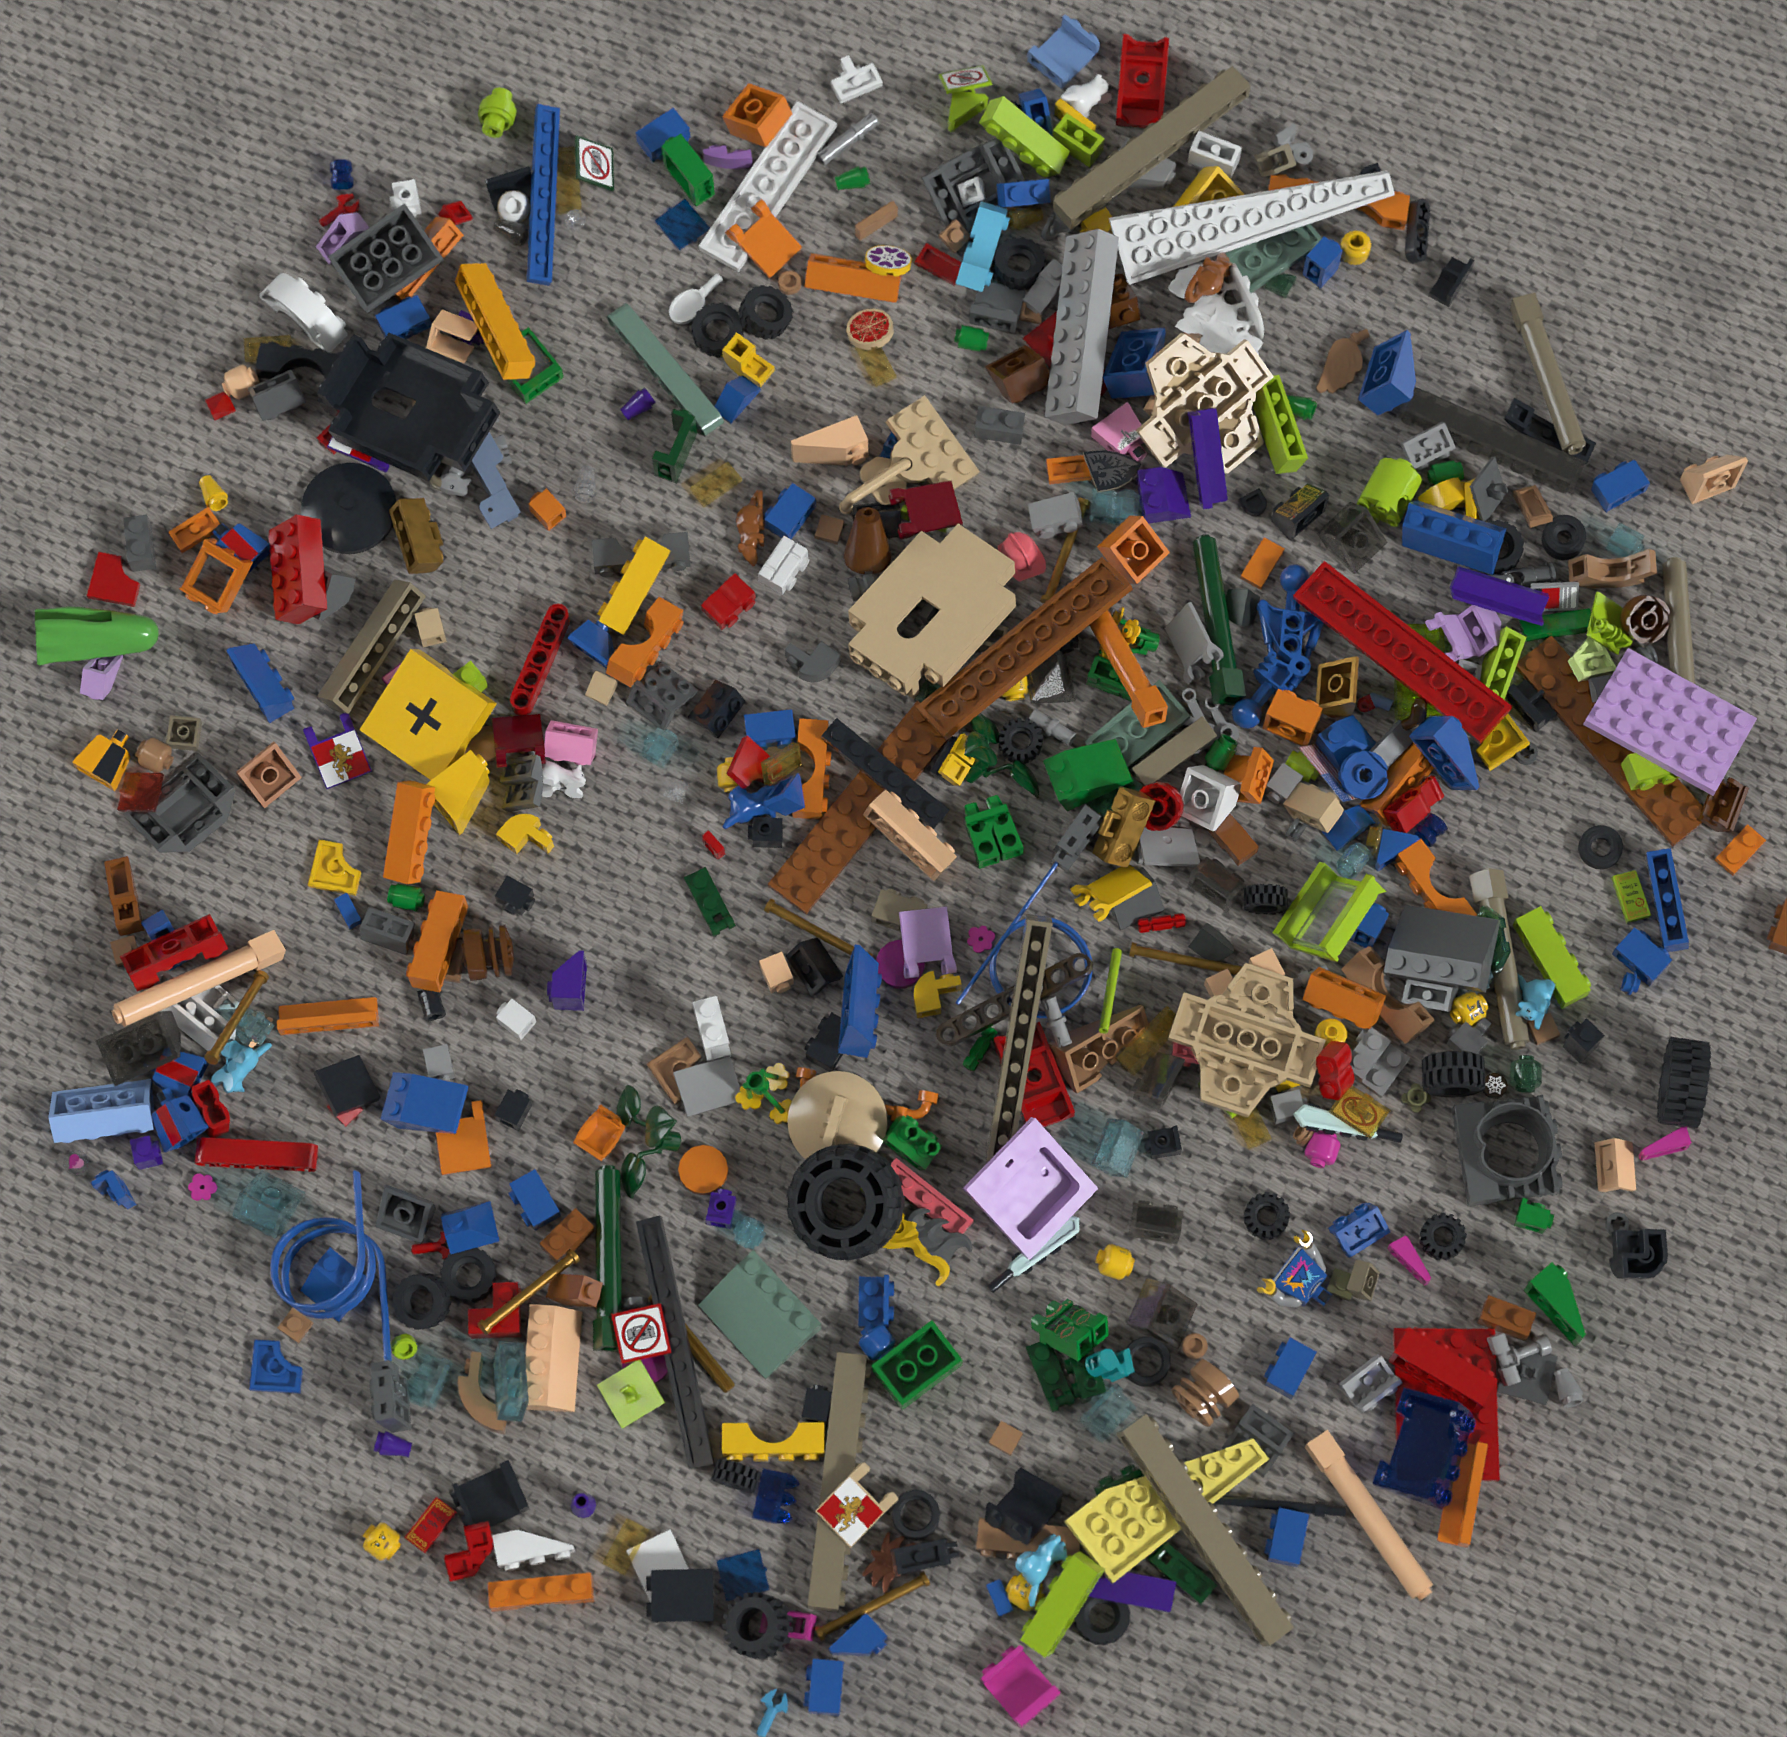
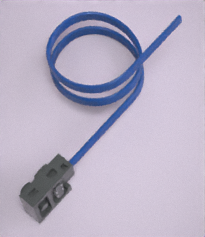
M1086 805L1082 808L1053 849L1056 852V855L1051 860L1054 863L957 999L955 1002L957 1005L961 1003L988 963L991 983L996 993L999 994L1005 991L999 982L996 972V959L1001 945L1012 932L1025 926L1026 918L1022 920L1020 918L1057 866L1066 873L1090 841L1086 837L1091 839L1101 824L1097 822L1101 817L1099 814ZM1052 918V927L1065 933L1077 945L1080 952L1086 954L1092 960L1088 946L1083 938L1066 923ZM1083 959V960H1084V964H1085V969H1086V967H1087V961H1086V959ZM1092 972L1084 978L1083 985L1074 1000L1060 1009L1061 1014L1071 1009L1083 997L1089 987ZM1009 997V1004L1011 1005L1012 998ZM1038 1011L1037 1018H1047L1045 1011Z
M353 1171L356 1226L345 1220L324 1217L310 1219L292 1227L280 1238L274 1248L270 1265L271 1279L277 1294L300 1313L318 1319L333 1318L352 1310L365 1298L374 1280L376 1254L379 1270L384 1361L371 1363L370 1395L374 1401V1405L371 1406V1414L375 1422L392 1433L411 1430L408 1380L399 1378V1368L392 1362L385 1260L379 1246L364 1233L361 1176L359 1172ZM328 1224L340 1225L327 1226L315 1229L303 1235L291 1246V1248L288 1250L284 1258L282 1265V1290L279 1281L278 1266L280 1256L287 1243L294 1236L308 1228ZM330 1233L357 1235V1264L354 1274L346 1287L334 1297L320 1303H297L292 1296L289 1284L290 1267L297 1252L306 1243L322 1235ZM366 1246L368 1269L365 1281L358 1293L346 1304L336 1309L325 1312H313L335 1306L353 1292L364 1271Z

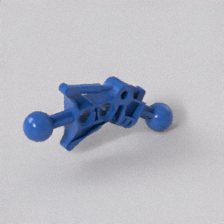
M1289 565L1281 572L1280 583L1287 592L1285 609L1275 608L1266 600H1260L1256 607L1260 616L1264 644L1267 645L1268 655L1264 657V662L1258 664L1259 668L1253 670L1254 676L1261 686L1251 698L1239 700L1232 708L1233 720L1241 728H1253L1259 724L1262 719L1261 708L1272 694L1275 695L1278 689L1282 691L1296 689L1310 671L1311 664L1309 658L1312 651L1315 650L1324 623L1311 612H1301L1300 604L1293 599V595L1310 577L1309 572L1301 565ZM1286 621L1294 622L1296 628H1289L1286 625ZM1310 632L1305 647L1307 650L1305 656H1302V638ZM1284 644H1291L1295 650H1286Z

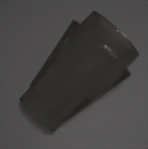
M498 218L494 223L493 230L514 246H522L526 243L529 237V229L524 224Z

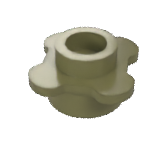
M1414 1083L1407 1093L1402 1094L1401 1100L1403 1103H1407L1414 1113H1419L1422 1110V1106L1431 1101V1095L1425 1093L1419 1084Z

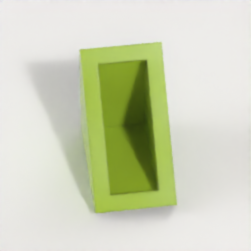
M965 91L952 93L948 130L950 132L954 131L985 110L988 106L986 94Z

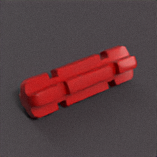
M1178 913L1172 917L1171 915L1151 917L1150 920L1148 918H1141L1138 920L1137 925L1139 932L1145 933L1151 929L1153 931L1172 929L1173 926L1176 928L1185 927L1186 919L1184 913Z

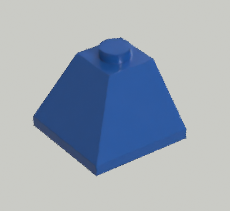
M588 619L568 636V639L577 649L607 669L608 660L614 653L612 637L607 633L609 628L598 620L594 624Z
M1352 715L1336 721L1319 733L1315 744L1339 772L1343 761L1350 754L1357 751H1370L1376 742L1356 717Z
M491 1201L441 1214L443 1230L450 1254L500 1241Z

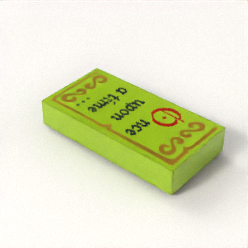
M1636 870L1612 876L1611 879L1626 923L1650 918L1651 913Z

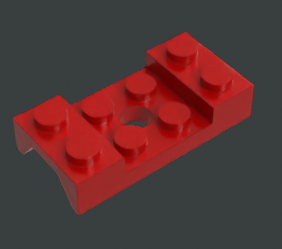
M1123 34L1115 126L1146 128L1149 124H1155L1161 120L1164 110L1169 37H1164L1156 42L1136 41L1130 35ZM1144 75L1148 77L1149 81L1142 84L1136 78Z
M208 914L121 955L120 959L138 992L140 990H147L159 982L158 972L167 971L183 960L193 959L200 952H202L205 959L218 957L223 951L228 950V947L211 915Z
M1040 1021L1036 1022L1028 1072L1037 1070L1041 1074V1079L1037 1082H1031L1026 1077L1020 1114L1024 1124L1033 1117L1043 1127H1047L1075 1117V1110ZM1006 1036L993 1038V1044L1000 1062H1002Z

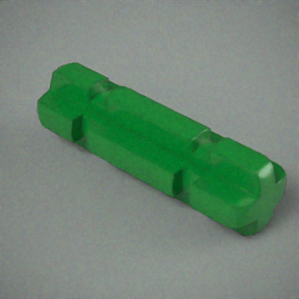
M989 1027L981 1032L982 1037H978L969 1052L970 1056H966L963 1061V1066L967 1070L975 1071L978 1067V1061L983 1059L991 1046L990 1041H993V1038L997 1036L998 1032L994 1028Z

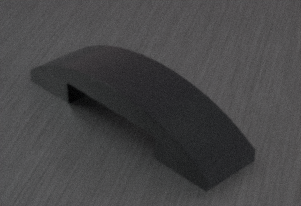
M1516 398L1512 400L1504 417V420L1512 428L1545 449L1579 463H1588L1596 442L1583 436L1586 444L1581 452L1573 455L1565 453L1562 450L1553 423L1535 414V409Z

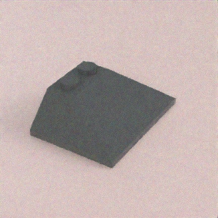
M994 138L958 155L922 177L945 228L953 220H957L968 233L971 232L981 203L979 201L963 207L957 188L958 184L976 177L983 179L985 199L982 202L998 206L996 184L1025 181L1011 150L1006 148L998 138ZM1019 206L1001 208L1008 209L1007 212H1009Z
M197 753L123 815L159 853L190 852L228 820L236 790Z

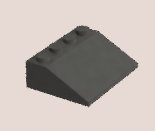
M405 203L328 256L366 313L372 311L444 260Z
M1405 905L1388 948L1384 973L1399 979H1411L1486 993L1500 920Z

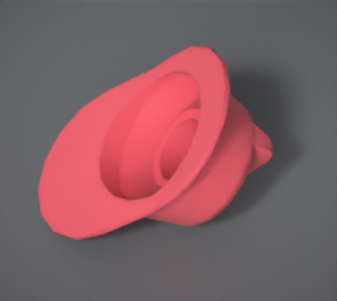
M1022 532L1010 533L1005 541L998 545V551L1014 561L1015 574L1013 577L1016 580L1023 581L1045 572V558L1036 543L1027 534Z

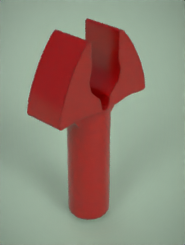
M354 194L337 196L338 207L319 219L320 225L326 227L341 214L357 213L360 206L359 201L355 202L352 206H346L347 202L355 198Z
M440 1232L441 1238L437 1242L411 1245L412 1254L439 1252L442 1254L443 1260L447 1259L450 1250L443 1246L447 1243L444 1232Z

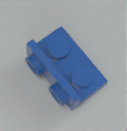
M105 1170L97 1174L95 1180L91 1182L94 1189L101 1195L108 1193L118 1206L123 1205L125 1208L130 1209L137 1205L124 1180L113 1170Z
M1362 1203L1356 1206L1354 1212L1348 1216L1337 1218L1334 1220L1333 1225L1328 1228L1330 1233L1335 1235L1344 1254L1348 1258L1391 1232L1378 1207L1371 1203Z
M884 1274V1277H859L858 1328H865L870 1324L874 1326L882 1324L889 1328V1321H894V1306H889V1296H894V1281H889V1274Z

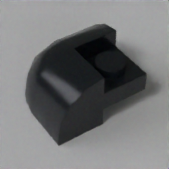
M1666 1229L1615 1230L1611 1232L1613 1257L1609 1258L1612 1273L1617 1279L1654 1278L1662 1271L1664 1265L1667 1264Z

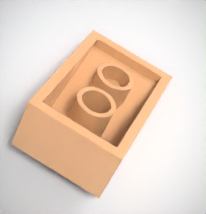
M853 416L791 440L792 460L797 463L844 466L863 463L868 458V438L858 416Z
M1734 455L1713 456L1702 465L1697 466V464H1693L1685 468L1680 481L1691 503L1695 504L1735 488L1748 460L1746 457Z

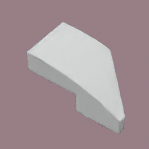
M220 985L196 995L213 1010L236 1009L239 1005V1002Z

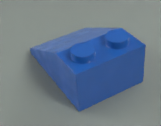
M1164 327L1122 331L1103 375L1111 399L1155 395L1145 363L1164 348L1166 334Z
M1408 330L1375 346L1358 400L1377 416L1391 411L1402 403L1409 402L1413 397L1416 377L1411 335Z
M1428 716L1425 722L1420 724L1409 737L1450 789L1477 790L1479 782L1468 737L1462 729L1461 722L1453 716Z
M393 1072L380 1120L399 1129L456 1134L469 1086L416 1074Z

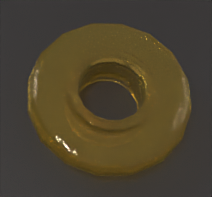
M1380 818L1376 827H1369L1366 846L1372 847L1371 856L1376 855L1382 834V820Z

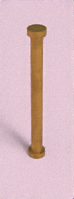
M1078 498L1083 519L1085 511L1089 509L1091 502L1084 498ZM1079 528L1074 532L1067 533L1045 595L1041 596L1040 602L1045 603L1055 595Z
M772 898L766 904L765 912L774 913L851 956L854 948L851 944L779 906Z
M1134 942L1131 944L1129 957L1137 955L1218 972L1228 969L1230 974L1237 975L1243 967L1137 946V943Z
M262 970L255 972L253 982L211 1051L206 1052L204 1059L208 1063L216 1065L219 1062V1055L261 986L267 983L269 976L266 972Z
M572 1249L567 1251L563 1259L485 1321H479L477 1324L481 1331L488 1335L492 1327L571 1264H577L580 1261L578 1255Z
M922 1571L919 1573L920 1576L821 1627L819 1625L814 1627L820 1641L825 1640V1636L860 1619L865 1613L869 1614L924 1585L926 1587L931 1585L927 1575Z

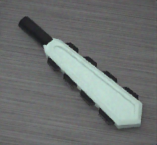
M1311 1103L1308 1105L1304 1104L1293 1114L1299 1125L1305 1127L1307 1131L1317 1132L1322 1130L1324 1134L1329 1135L1339 1133L1341 1137L1346 1138L1356 1136L1358 1140L1363 1141L1381 1138L1401 1143L1403 1138L1402 1133L1381 1129L1377 1126L1368 1136L1332 1113L1333 1109L1327 1108L1323 1110L1319 1105Z
M1071 1216L1030 1260L1026 1259L1022 1253L1017 1252L1012 1257V1262L1009 1264L1008 1269L987 1285L991 1292L997 1291L1013 1277L1020 1276L1021 1274L1027 1275L1032 1271V1266L1035 1264L1041 1265L1045 1262L1047 1255L1056 1254L1061 1250V1245L1064 1243L1070 1244L1074 1241L1079 1233V1217Z

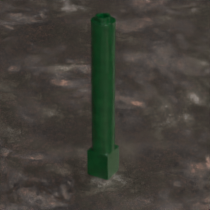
M1208 534L1198 536L1192 542L1205 627L1211 642L1219 647L1224 655L1218 662L1215 661L1214 657L1211 661L1213 674L1209 676L1212 701L1213 704L1233 706L1239 700L1246 697L1243 673L1241 669L1236 667L1216 539Z
M613 1165L600 1166L599 1170L595 1171L596 1280L603 1283L596 1306V1319L593 1320V1351L618 1352L619 1349L611 1314L622 1312L620 1170L615 1169Z

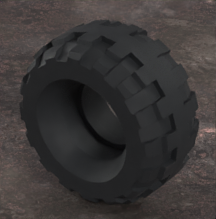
M855 1144L828 1146L806 1158L793 1174V1179L790 1186H788L787 1192L788 1218L792 1222L793 1231L797 1237L808 1246L807 1248L816 1254L834 1260L863 1258L885 1246L899 1228L902 1221L903 1208L905 1207L902 1183L891 1164L874 1150ZM837 1179L855 1181L862 1188L866 1197L864 1216L851 1226H840L833 1223L827 1217L823 1208L824 1191L831 1182Z

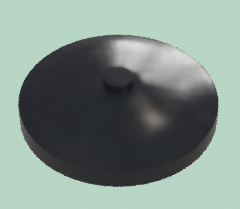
M341 463L326 468L311 480L303 494L301 515L321 520L323 548L339 554H357L372 549L387 537L394 526L389 510L397 501L391 484L379 471L360 463Z

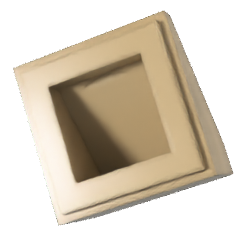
M595 671L585 696L607 706L618 686L617 680L599 671Z

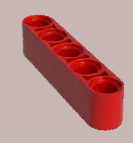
M553 604L548 608L511 693L510 702L512 710L518 716L529 715L532 712L569 627L568 610L562 604ZM560 614L564 616L561 621L553 620L555 615ZM551 635L555 637L552 642L543 641L546 636ZM538 657L546 658L545 662L537 664L534 661ZM529 678L537 679L533 685L525 684ZM521 699L528 701L524 706L516 705L517 701Z
M202 1137L197 1138L194 1164L198 1166L209 1164V1167L226 1168L234 1165V1168L245 1169L259 1167V1169L280 1170V1168H284L283 1171L304 1172V1169H308V1172H315L318 1145L301 1142Z

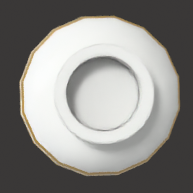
M507 191L498 200L497 210L500 217L507 223H521L530 214V201L520 191Z

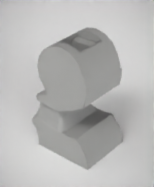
M1293 123L1275 135L1274 145L1278 147L1289 143L1296 162V166H1293V168L1298 171H1305L1311 165L1313 151L1307 142L1292 144L1296 135V126Z

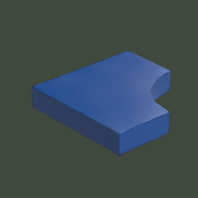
M254 1340L249 1390L301 1394L303 1368L292 1365L285 1360L281 1352L280 1341Z

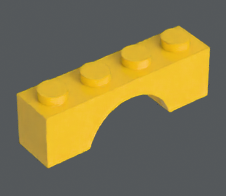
M722 1423V1456L728 1457V1461L734 1462L743 1461V1457H753V1461L757 1462L768 1461V1457H778L779 1461H794V1457H804V1461H819V1457H825L824 1423H798L794 1433L788 1439L778 1443H767L758 1439L750 1430L748 1423Z

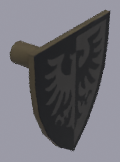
M1107 450L1083 452L1097 492L1110 491L1127 484L1137 474V470L1141 466V463L1118 452Z

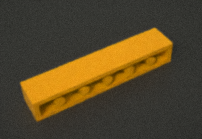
M486 263L460 264L455 283L502 379L529 378L532 369L535 367V357L531 354L527 341L523 338L518 323L514 320L510 307L506 304L502 291L494 280L493 273L490 272Z

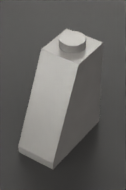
M1126 138L1125 142L1119 150L1126 146V143L1130 138ZM1166 158L1131 184L1129 188L1163 191L1166 185H1172L1177 176V173H1175L1176 163Z

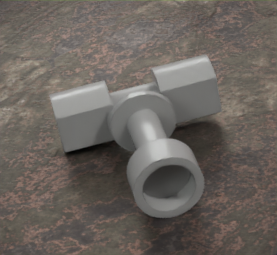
M1499 1333L1487 1338L1492 1355H1497L1501 1365L1498 1372L1503 1386H1510L1521 1382L1516 1366L1520 1365V1359L1535 1353L1542 1357L1552 1352L1550 1341L1545 1334L1534 1337L1533 1344L1517 1350L1513 1346L1509 1347L1505 1333Z

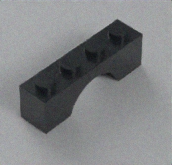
M276 342L260 343L255 371L258 378L271 379L295 368L310 367L319 371L326 379L333 363L338 360L342 352H337V354L329 353L320 348L308 350L298 345L287 347L281 346Z

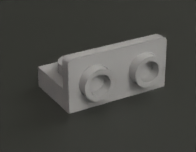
M1441 422L1400 443L1408 462L1417 471L1430 465L1429 462L1436 458L1441 460L1451 455L1450 451L1456 448L1445 422Z

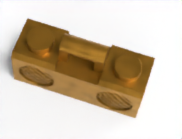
M424 498L399 499L389 511L408 574L436 571L444 562L443 553L439 546H443V541L437 522H429L430 510Z
M1120 786L1111 807L1112 811L1107 810L1098 830L1100 836L1092 853L1106 863L1128 868L1155 800L1143 792Z

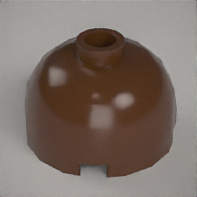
M1650 595L1635 596L1624 605L1621 611V627L1625 634L1634 641L1644 644L1657 642L1664 636L1669 627L1667 622L1668 615H1670L1669 608L1658 597Z

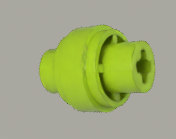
M494 88L491 95L486 96L479 106L478 117L483 125L482 132L491 138L501 137L503 131L509 129L514 124L516 117L515 104L511 101L512 93L505 88Z

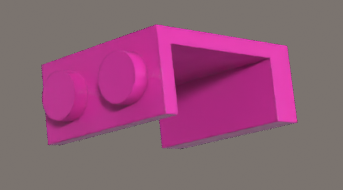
M1021 1644L1017 1648L1013 1645L1001 1655L1004 1659L997 1665L994 1662L989 1664L982 1671L984 1676L981 1678V1682L1020 1729L1061 1694L1055 1685L1052 1686L1026 1655Z

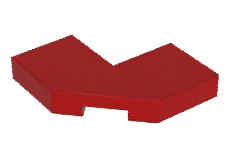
M489 1521L463 1527L468 1550L444 1555L450 1582L475 1576L486 1557L493 1551L494 1543Z

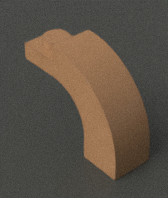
M1651 549L1617 559H1602L1585 554L1568 561L1569 581L1579 582V586L1585 588L1628 587L1644 583V578L1657 574L1656 554Z

